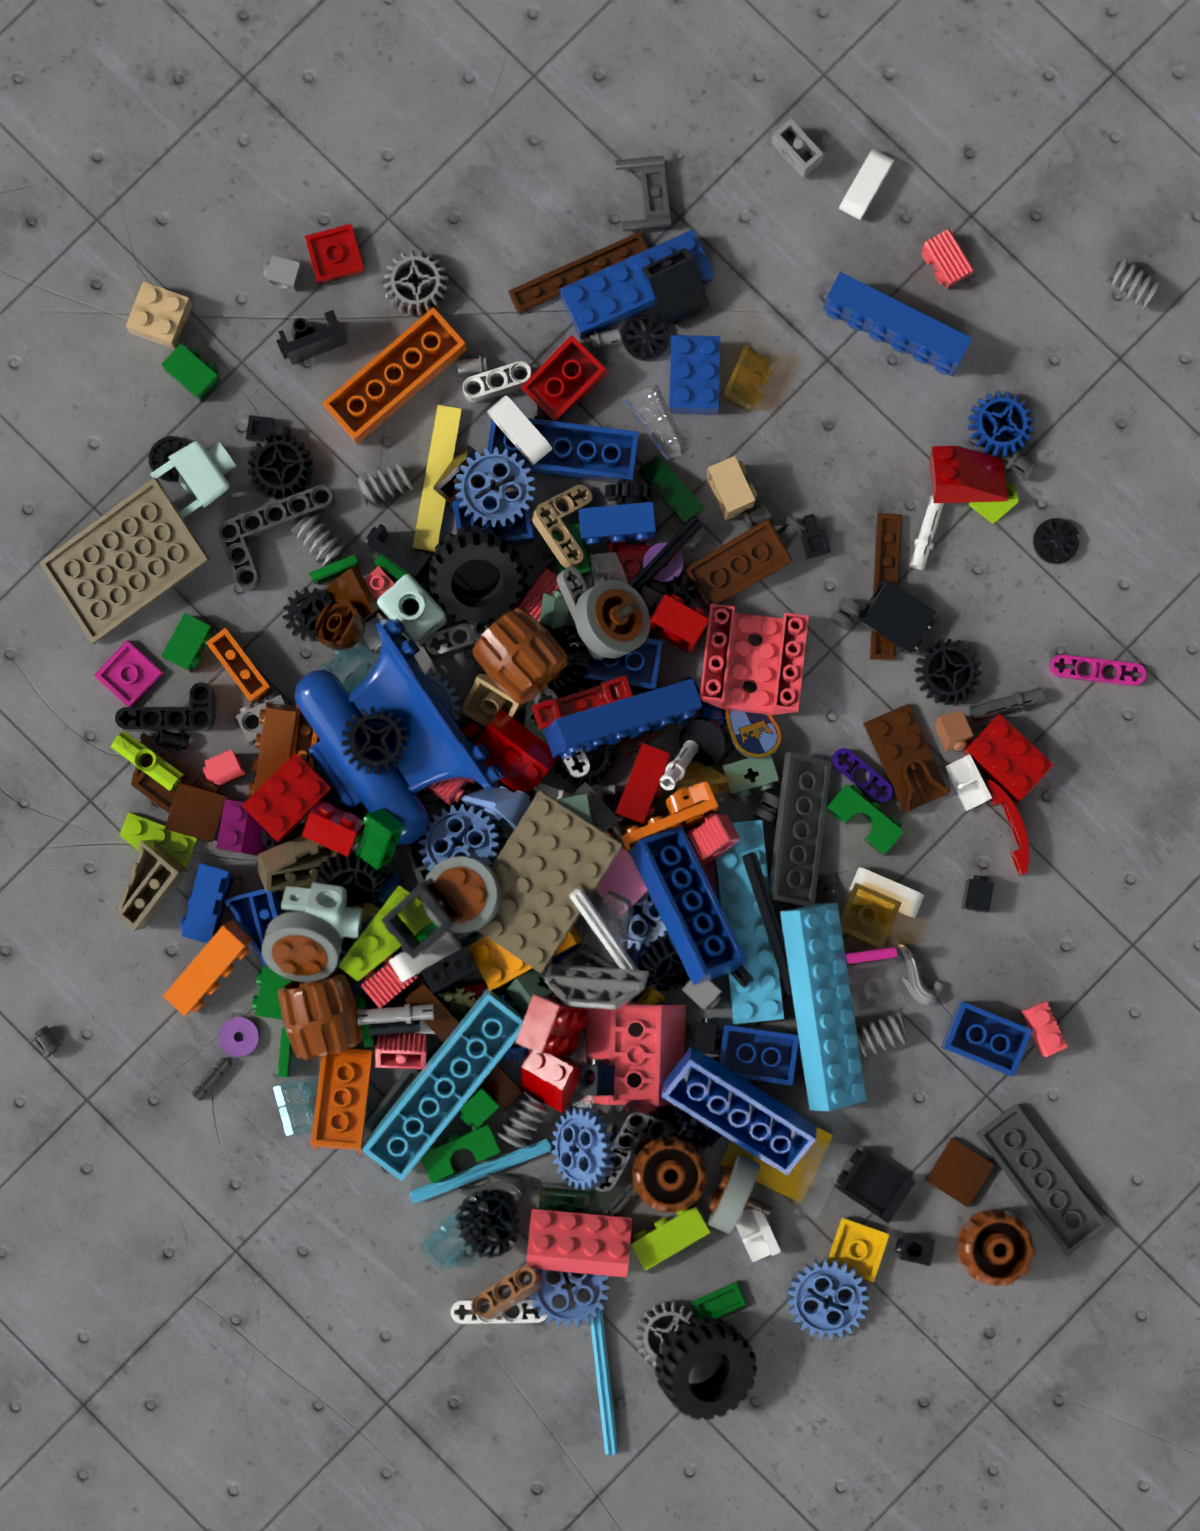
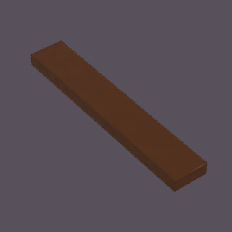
M637 232L508 291V294L519 315L559 297L561 288L649 248L641 232Z
M877 513L873 594L881 581L889 580L899 587L902 514ZM871 630L869 660L894 661L896 645Z
M424 982L405 997V1001L411 1004V1006L434 1005L433 1014L435 1019L423 1021L443 1043L460 1023ZM498 1063L481 1082L482 1086L503 1109L523 1094V1090Z

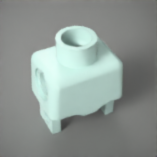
M194 441L168 457L170 461L150 473L152 478L157 479L173 467L176 468L179 474V482L184 490L191 492L197 498L196 501L180 511L184 518L200 506L205 508L229 489V482L224 475L234 469L236 465L220 442L206 451L199 441Z
M409 574L402 576L377 600L379 609L389 620L398 618L403 623L406 631L402 634L408 640L413 639L418 647L425 643L447 622V616L443 609ZM415 599L419 603V610L416 614L409 616L403 613L402 604L405 600Z
M312 882L311 889L286 886L282 900V909L304 911L326 920L340 935V952L344 937H360L363 909L347 907V891L344 887Z

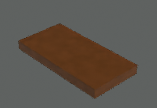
M768 518L684 569L690 580L696 581L695 589H697L708 611H710V604H723L794 560Z

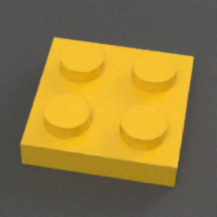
M841 1217L827 1258L828 1264H832L834 1258H837L839 1266L846 1261L847 1270L852 1267L856 1268L854 1276L862 1274L863 1279L874 1283L890 1234Z

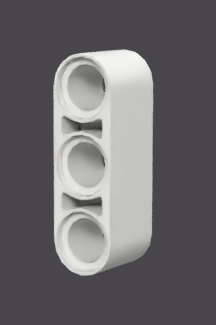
M873 148L845 195L839 209L861 220L890 170L894 159Z
M519 361L471 376L463 383L464 396L471 403H479L519 390L532 376L531 368L527 363ZM518 370H523L527 373V376L523 380H518L514 377V374ZM499 377L504 380V383L500 387H494L491 385V381ZM472 385H478L481 390L478 394L472 395L468 393V388Z
M504 396L487 411L491 419L532 465L552 450L548 441L508 396Z
M858 867L849 888L853 893L912 918H916L925 896L918 891L861 867Z
M447 931L427 951L415 959L402 952L389 960L401 983L427 967L457 952L462 946L455 934Z

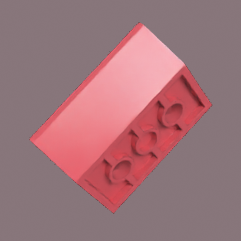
M710 604L700 700L725 710L765 715L798 712L809 616L784 613L782 619L734 613L735 606ZM752 635H758L761 637L762 643L758 646H753L749 643L748 638ZM746 682H753L757 690L753 693H747L743 689V685Z
M625 1004L620 1009L586 1007L588 1011L586 1014L584 1064H589L590 1059H604L605 1064L615 1065L614 1096L583 1095V1102L625 1105L630 1100H640L654 1106H674V1104L661 1096L663 1082L685 1055L686 1005ZM634 1022L640 1023L643 1027V1032L638 1037H634L628 1032L630 1024ZM631 1073H637L641 1076L642 1081L639 1086L631 1087L628 1085L627 1077Z

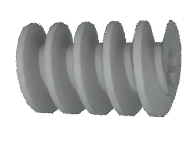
M1127 258L1120 262L1118 261L1104 281L1106 282L1113 278L1111 286L1115 287L1121 284L1119 292L1123 293L1128 289L1127 298L1130 299L1136 295L1135 304L1138 305L1144 301V309L1157 292L1160 282L1157 281L1150 285L1152 276L1149 275L1142 279L1143 270L1134 273L1135 264L1127 268Z
M398 462L395 463V471L390 466H386V474H383L378 469L377 478L371 473H368V481H365L361 476L358 477V484L367 507L368 499L373 504H377L378 495L385 501L386 492L395 497L396 488L403 494L404 485L413 490L405 466L402 467Z
M318 515L313 517L307 516L300 520L292 528L291 532L293 534L298 533L297 539L299 541L305 540L303 546L305 548L311 547L309 553L312 556L317 555L316 561L318 563L324 562L322 567L334 563L341 555L344 545L335 547L338 538L335 537L329 540L328 537L332 531H322L325 523L316 524L319 518Z
M897 1013V1021L890 1015L888 1016L887 1024L883 1019H879L878 1027L873 1022H870L868 1031L861 1025L859 1027V1034L857 1033L859 1052L865 1057H868V1049L877 1054V1046L879 1045L886 1051L888 1042L895 1048L897 1039L903 1045L906 1044V1032L899 1013Z
M526 1092L524 1094L528 1100L519 1099V1103L523 1108H513L517 1117L508 1116L512 1125L503 1124L502 1126L507 1133L497 1134L517 1148H526L528 1146L524 1138L531 1140L533 1136L529 1130H538L534 1121L542 1123L544 1119L540 1113H549V1110L541 1101Z

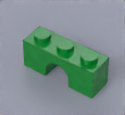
M846 784L826 807V810L843 824H846L853 815L861 814L866 816L871 823V830L864 841L882 856L885 855L904 832L900 828L902 824L894 817L890 816L887 818L882 814L881 811L883 809L873 800L870 802L866 801L862 797L864 793L852 784L849 787Z
M482 1123L478 1128L473 1125L469 1127V1133L461 1136L457 1132L446 1137L447 1143L438 1146L435 1142L428 1148L420 1159L431 1184L456 1172L452 1164V1155L458 1149L465 1148L470 1150L474 1154L477 1163L501 1152L490 1124L484 1126Z

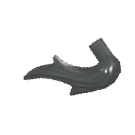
M488 1173L487 1175L490 1180L482 1185L457 1187L460 1193L467 1196L482 1190H488L489 1193L494 1191L509 1192L512 1194L509 1202H512L510 1207L515 1209L525 1193V1185L520 1178L505 1174Z

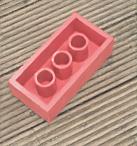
M532 1209L526 1266L539 1270L627 1277L632 1218Z

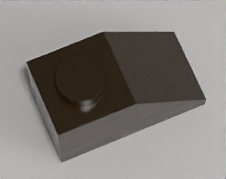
M470 445L451 461L433 487L450 504H452V501L457 500L455 495L461 492V490L454 488L455 484L462 483L456 479L457 474H464L460 466H469L466 461L468 457L476 460V450ZM476 477L472 479L471 484L473 485L480 478Z

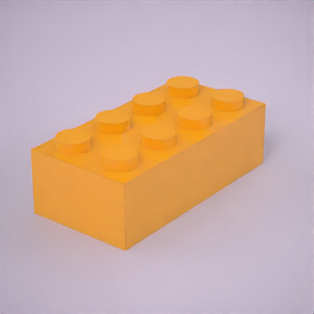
M575 926L572 927L553 958L583 942ZM484 937L467 947L491 991L503 987L517 977L534 969L488 937Z

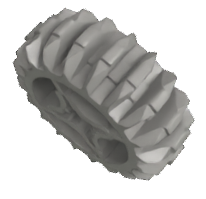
M410 250V257L407 258L405 253H401V261L394 258L392 261L395 267L387 266V271L391 274H384L383 276L384 280L387 281V283L383 284V288L388 291L385 294L386 298L392 299L391 305L393 307L399 305L398 310L401 313L408 308L409 316L413 315L414 310H417L418 316H422V309L426 308L428 312L431 309V305L439 308L440 305L437 299L444 301L445 295L441 292H448L449 290L448 286L445 285L449 282L448 276H443L446 273V268L440 267L441 261L439 259L433 261L434 257L431 253L424 258V251L420 250L418 256H415L414 250ZM418 266L427 268L434 276L430 277L429 275L421 274L418 271ZM410 267L409 275L401 278V281H397L400 274ZM415 273L419 281V286L417 287L418 293H416L415 287L413 285V280H415ZM435 285L431 294L422 299L423 291ZM403 289V292H411L414 295V300L403 297L397 290Z
M663 1301L661 1302L662 1310L659 1311L654 1304L652 1305L654 1314L651 1315L649 1311L645 1310L644 1315L648 1320L645 1321L641 1318L638 1320V1323L644 1326L643 1329H635V1333L643 1335V1337L635 1339L636 1344L644 1343V1346L640 1347L638 1351L640 1354L648 1352L644 1357L646 1362L652 1357L655 1358L652 1366L655 1368L658 1366L656 1363L657 1354L662 1352L660 1346L665 1339V1336H662V1332L668 1333L672 1328L674 1331H677L681 1319L687 1323L692 1322L690 1318L694 1312L690 1310L685 1315L686 1306L684 1304L680 1306L679 1310H675L676 1302L672 1301L671 1309H667L666 1302ZM674 1316L667 1326L654 1324L660 1317ZM649 1330L661 1339L657 1352L649 1344Z

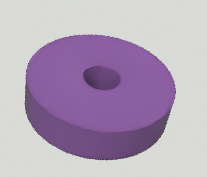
M667 543L655 544L646 552L643 559L644 568ZM678 551L667 563V566L663 567L652 580L666 583L672 581L674 576L677 577L683 568L681 552Z
M234 1017L227 1020L219 1032V1042L222 1049L234 1057H243L251 1054L257 1048L260 1040L258 1027L252 1020L245 1017ZM238 1032H241L244 1036L241 1042L235 1039V1035Z

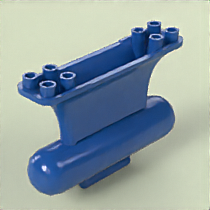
M397 618L389 621L381 620L376 624L381 639L380 655L372 671L355 689L348 693L341 681L332 672L324 669L314 670L305 674L299 680L295 688L294 697L298 708L320 739V741L310 747L309 754L343 805L351 810L363 803L368 812H375L380 808L384 809L405 825L397 844L408 845L418 841L425 834L429 826L427 809L417 796V792L434 783L452 778L472 779L478 782L485 790L491 791L499 786L498 780L504 777V774L497 764L488 767L484 759L490 756V753L483 743L474 746L471 740H468L420 669L419 663L414 657L415 654L420 652L419 647L413 639L403 641L400 634L406 631V628ZM373 706L375 707L376 714H379L381 707H384V716L386 717L393 711L394 716L391 719L393 721L401 717L402 722L397 725L398 728L407 726V731L401 733V735L410 737L409 741L402 742V744L409 746V750H400L406 756L405 759L399 760L395 758L399 766L395 768L389 764L391 770L389 773H386L384 768L380 767V775L375 774V768H371L369 775L365 774L367 766L364 765L360 771H357L356 767L359 764L357 760L351 765L348 763L353 755H343V752L349 749V746H341V741L349 739L341 735L342 731H351L345 726V723L348 721L355 724L351 718L353 714H356L361 719V709H365L367 715H370V707ZM378 721L365 723L376 731L387 726ZM359 728L356 730L354 737L357 750L362 748L366 742L365 737L362 735L363 732ZM393 731L385 738V744L391 754H393L396 746ZM383 733L381 736H370L371 741L367 748H369L371 745L375 746V744L376 747H379L381 737L385 733ZM371 751L363 756L372 761L385 759L383 755L381 756L375 751Z

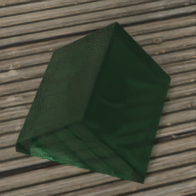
M549 1183L540 1184L538 1210L588 1214L590 1189L576 1190L575 1186L569 1187L568 1185Z

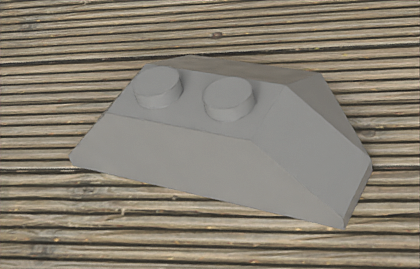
M550 964L545 975V982L565 1006L620 1009L645 989L649 971Z

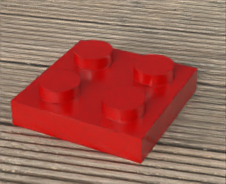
M351 223L304 236L318 284L365 272Z

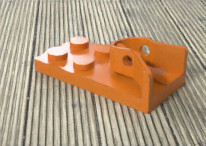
M705 781L681 788L665 801L670 816L665 818L658 816L649 820L648 825L639 828L637 825L625 830V834L621 838L626 851L630 853L631 848L640 839L679 826L686 830L703 823L704 818L710 814H719V808L709 784Z
M346 1049L338 1054L335 1052L328 1053L326 1057L321 1058L311 1136V1147L313 1150L323 1147L357 1150L359 1154H363L362 1143L373 1051Z

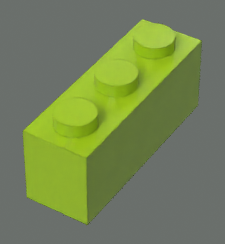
M695 1204L685 1210L676 1212L677 1215L670 1219L667 1216L653 1223L655 1228L646 1232L645 1229H642L632 1236L633 1240L630 1242V1245L645 1271L711 1233Z

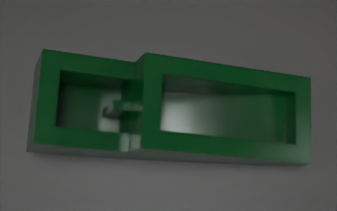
M658 455L638 470L650 486L658 488L660 499L668 509L670 508L684 526L692 517H696L703 512V505Z

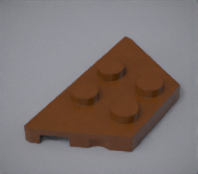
M142 732L140 736L141 743L183 773L184 776L181 782L217 792L220 790L162 745H156L154 739ZM145 755L142 758L143 767H149L153 763L152 755ZM136 767L131 785L169 813L177 787L170 792Z

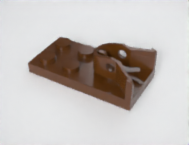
M909 703L863 723L903 814L951 793L950 787L947 788Z

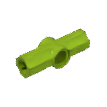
M125 730L117 735L111 745L112 749L170 792L177 787L179 781L184 776L183 773ZM145 755H152L153 763L149 767L142 766V758Z

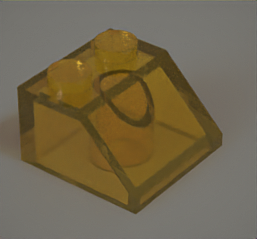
M745 344L726 386L723 400L748 411L751 410L753 405L758 406L763 394L759 391L762 383H768L773 372L769 370L771 362Z
M855 882L839 915L842 933L879 949L882 948L902 902Z

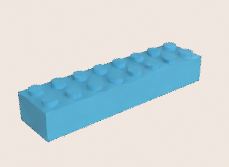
M762 820L732 823L741 840L715 859L719 903L747 959L742 966L754 978V981L745 988L739 984L730 972L727 973L733 1024L784 1019L779 968L742 860V856L747 853L755 852L757 854L767 888H769Z
M821 903L780 911L809 1110L832 1111L865 1102L867 1099L838 903Z
M487 988L365 1140L362 1152L400 1181H403L517 1039L525 1016Z

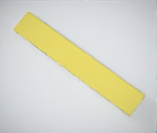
M437 406L413 542V549L436 553L435 547L440 540L446 499L437 493L433 487L454 459L462 409Z

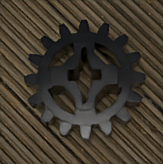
M619 479L616 485L609 484L605 486V499L615 501L617 505L654 503L658 499V488L648 486L646 483H643V480Z
M305 587L304 594H300L296 590L295 599L287 598L291 603L290 606H283V609L288 612V614L283 616V619L290 621L286 628L288 630L294 628L292 635L296 637L300 633L302 641H305L307 636H310L311 640L315 641V635H318L316 629L312 630L321 613L318 609V602L320 601L324 607L328 604L332 606L334 603L332 599L325 600L327 593L323 592L321 595H318L319 591L317 588H314L313 592L310 593L308 588ZM308 599L305 604L298 606L301 601ZM310 609H312V611L316 615L315 617L311 616L307 621V617L304 615V613H308ZM294 616L302 620L301 628L296 625Z
M677 1106L671 1111L673 1115L670 1117V1120L675 1122L673 1128L679 1129L678 1135L684 1137L687 1143L692 1141L696 1148L699 1145L703 1149H706L708 1146L711 1148L722 1136Z

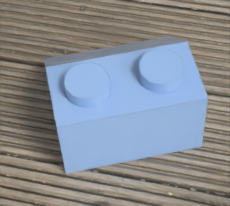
M502 786L491 791L482 788L464 794L461 797V800L466 805L475 807L476 813L483 810L485 813L484 818L490 816L492 819L491 824L515 830L532 803L526 793L519 790L516 793L511 792Z

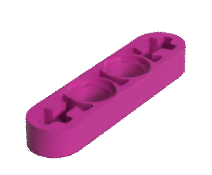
M1057 655L1049 663L1050 673L1057 678L1123 686H1137L1143 683L1146 678L1145 668L1141 664ZM1063 660L1064 665L1071 666L1072 661H1075L1073 667L1074 675L1070 674L1072 669L1067 668L1060 673L1054 664ZM1082 662H1086L1092 667L1090 675L1084 676L1080 674L1079 665ZM1111 665L1115 668L1116 676L1113 679L1104 676L1103 669L1105 666ZM1121 666L1124 667L1123 672L1127 673L1133 671V668L1136 669V673L1140 674V677L1132 681L1131 676L1124 675L1122 677L1123 680H1119L1122 673Z

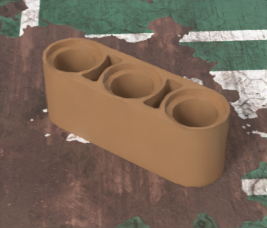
M528 1266L518 1268L474 1297L471 1304L472 1311L475 1315L486 1320L496 1318L538 1291L542 1285L541 1275ZM528 1274H532V1282L529 1285L525 1286V1276ZM510 1287V1297L503 1299V1291ZM489 1301L490 1308L487 1312L483 1313L481 1310L484 1302Z

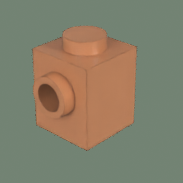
M962 709L939 716L934 726L946 752L951 750L958 752L967 748L973 737Z

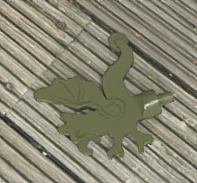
M456 987L458 994L446 990L444 993L438 992L437 997H441L442 1001L450 1003L447 1008L452 1013H456L459 1010V1015H462L463 1018L480 998L479 996L476 1000L475 997H470L475 996V991L469 990V992L463 993L465 987Z

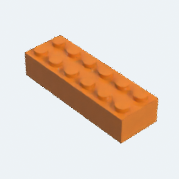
M433 307L322 402L324 409L352 441L358 445L466 352V343Z

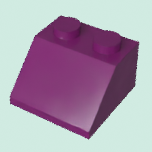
M225 799L216 848L258 856V854L265 852L266 849L261 840L262 826L242 807L245 802Z

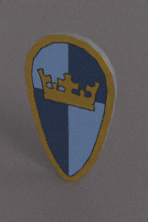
M724 709L730 737L739 753L748 758L763 759L774 754L780 747L781 732L771 715Z

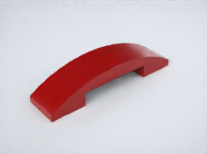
M625 675L603 682L602 685L532 705L531 708L538 728L542 730L546 729L555 719L632 697L633 694Z
M992 780L986 781L984 783L992 797L989 800L991 806L1001 803L1019 848L1010 852L1018 876L1025 874L1029 865V844L1023 820L1015 804L1005 791Z

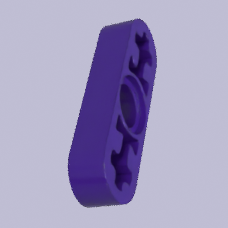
M841 748L833 754V767L874 802L885 803L891 798L893 793L892 786L852 751ZM838 754L841 756L847 754L849 756L847 761L851 765L855 761L859 764L851 771V774L846 772L850 767L846 764L842 766L838 764ZM858 769H865L869 773L867 782L860 783L856 780L855 773ZM874 777L878 780L874 783L877 787H886V797L881 796L878 798L876 797V789L870 787V790H867L865 788L872 782Z

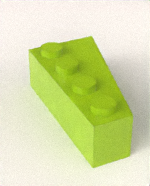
M400 885L397 886L338 964V967L357 981L402 946L394 935L387 931L385 924L381 920L410 894ZM417 898L398 915L414 935L432 921L423 903Z

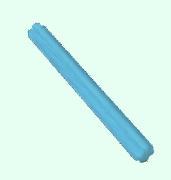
M543 1139L528 1145L526 1148L517 1149L440 1179L432 1184L429 1183L410 1191L411 1200L415 1204L486 1177L488 1173L494 1174L543 1155L552 1150L551 1144L548 1139Z
M596 1309L595 1312L598 1318L595 1319L590 1316L604 1449L606 1455L618 1454V1442L603 1311Z

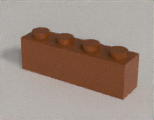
M266 702L265 710L260 709L258 724L263 725L261 734H256L255 748H259L258 758L253 757L251 772H255L254 781H249L247 796H252L289 759L296 718V706Z

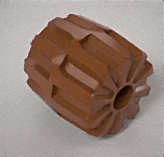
M521 607L506 613L494 622L481 635L472 651L473 656L490 679L514 702L520 705L533 700L539 692H544L549 687V682L561 675L560 671L566 668L569 659L553 635Z
M333 971L326 978L312 982L292 981L279 989L278 996L284 1027L297 1058L309 1060L316 1056L318 1058L326 1057L331 1052L338 1054L347 1048H353L363 1039L362 1027L358 1025L357 1019L359 1017L357 1015V1002L347 975L342 971Z
M668 1136L664 1140L662 1138L652 1140L640 1150L632 1167V1181L639 1197L652 1209L661 1212H679L696 1203L703 1194L707 1183V1166L704 1157L693 1144L687 1143L685 1139L676 1136ZM668 1169H674L678 1173V1177L672 1182H666L663 1179L664 1172Z
M989 1209L969 1216L968 1221L963 1226H960L957 1233V1256L965 1271L976 1281L986 1285L1007 1286L1014 1284L1016 1279L1026 1276L1030 1271L1029 1264L1032 1257L1035 1256L1036 1247L1033 1245L1031 1232L1016 1215L1001 1209ZM1000 1243L998 1251L993 1254L994 1246Z

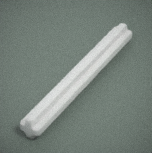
M580 888L571 892L570 898L620 969L638 970L586 894Z

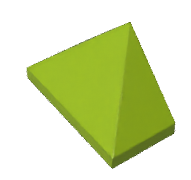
M1015 484L1006 485L1007 501L969 502V506L994 524L1018 503L1019 498Z

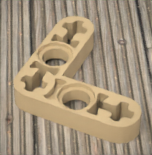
M576 485L539 504L531 514L533 524L560 564L565 568H575L583 560L582 549L562 520L577 513L579 509L585 508L591 502L592 493L584 485ZM576 495L583 497V499L580 498L573 502V499ZM556 502L564 503L567 511L559 510ZM552 531L559 532L562 536V541L555 540L552 536ZM567 555H573L574 558H569Z

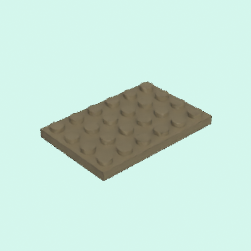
M152 478L39 563L90 642L96 644L211 559L159 480Z
M539 791L491 867L500 882L501 903L494 918L477 931L539 973H544L581 915V912L570 898L571 892L580 888L590 900L624 845L544 792Z

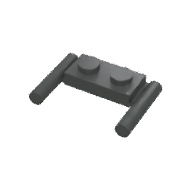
M664 156L615 160L616 170L640 168L646 219L622 222L623 231L671 227Z

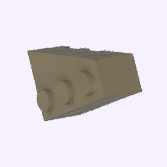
M301 835L258 854V874L266 892L286 889V886L309 885L312 882H316L318 868H321V862L327 861L328 855L335 857L337 852Z
M153 840L141 841L136 863H133L129 883L124 889L116 916L134 931L145 929L189 872Z

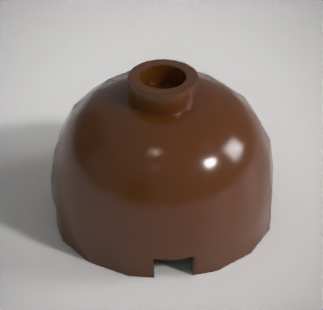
M339 599L336 600L337 603L333 606L328 604L318 616L315 629L319 637H316L322 644L333 650L343 651L353 648L361 640L365 631V620L358 608L347 600Z

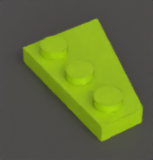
M129 812L119 835L138 851H140L141 841L153 840L186 869L189 866L199 840L198 838L166 830L164 825Z

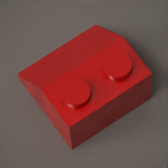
M530 1049L522 1065L521 1090L564 1113L579 1082V1064L563 1055L541 1054Z

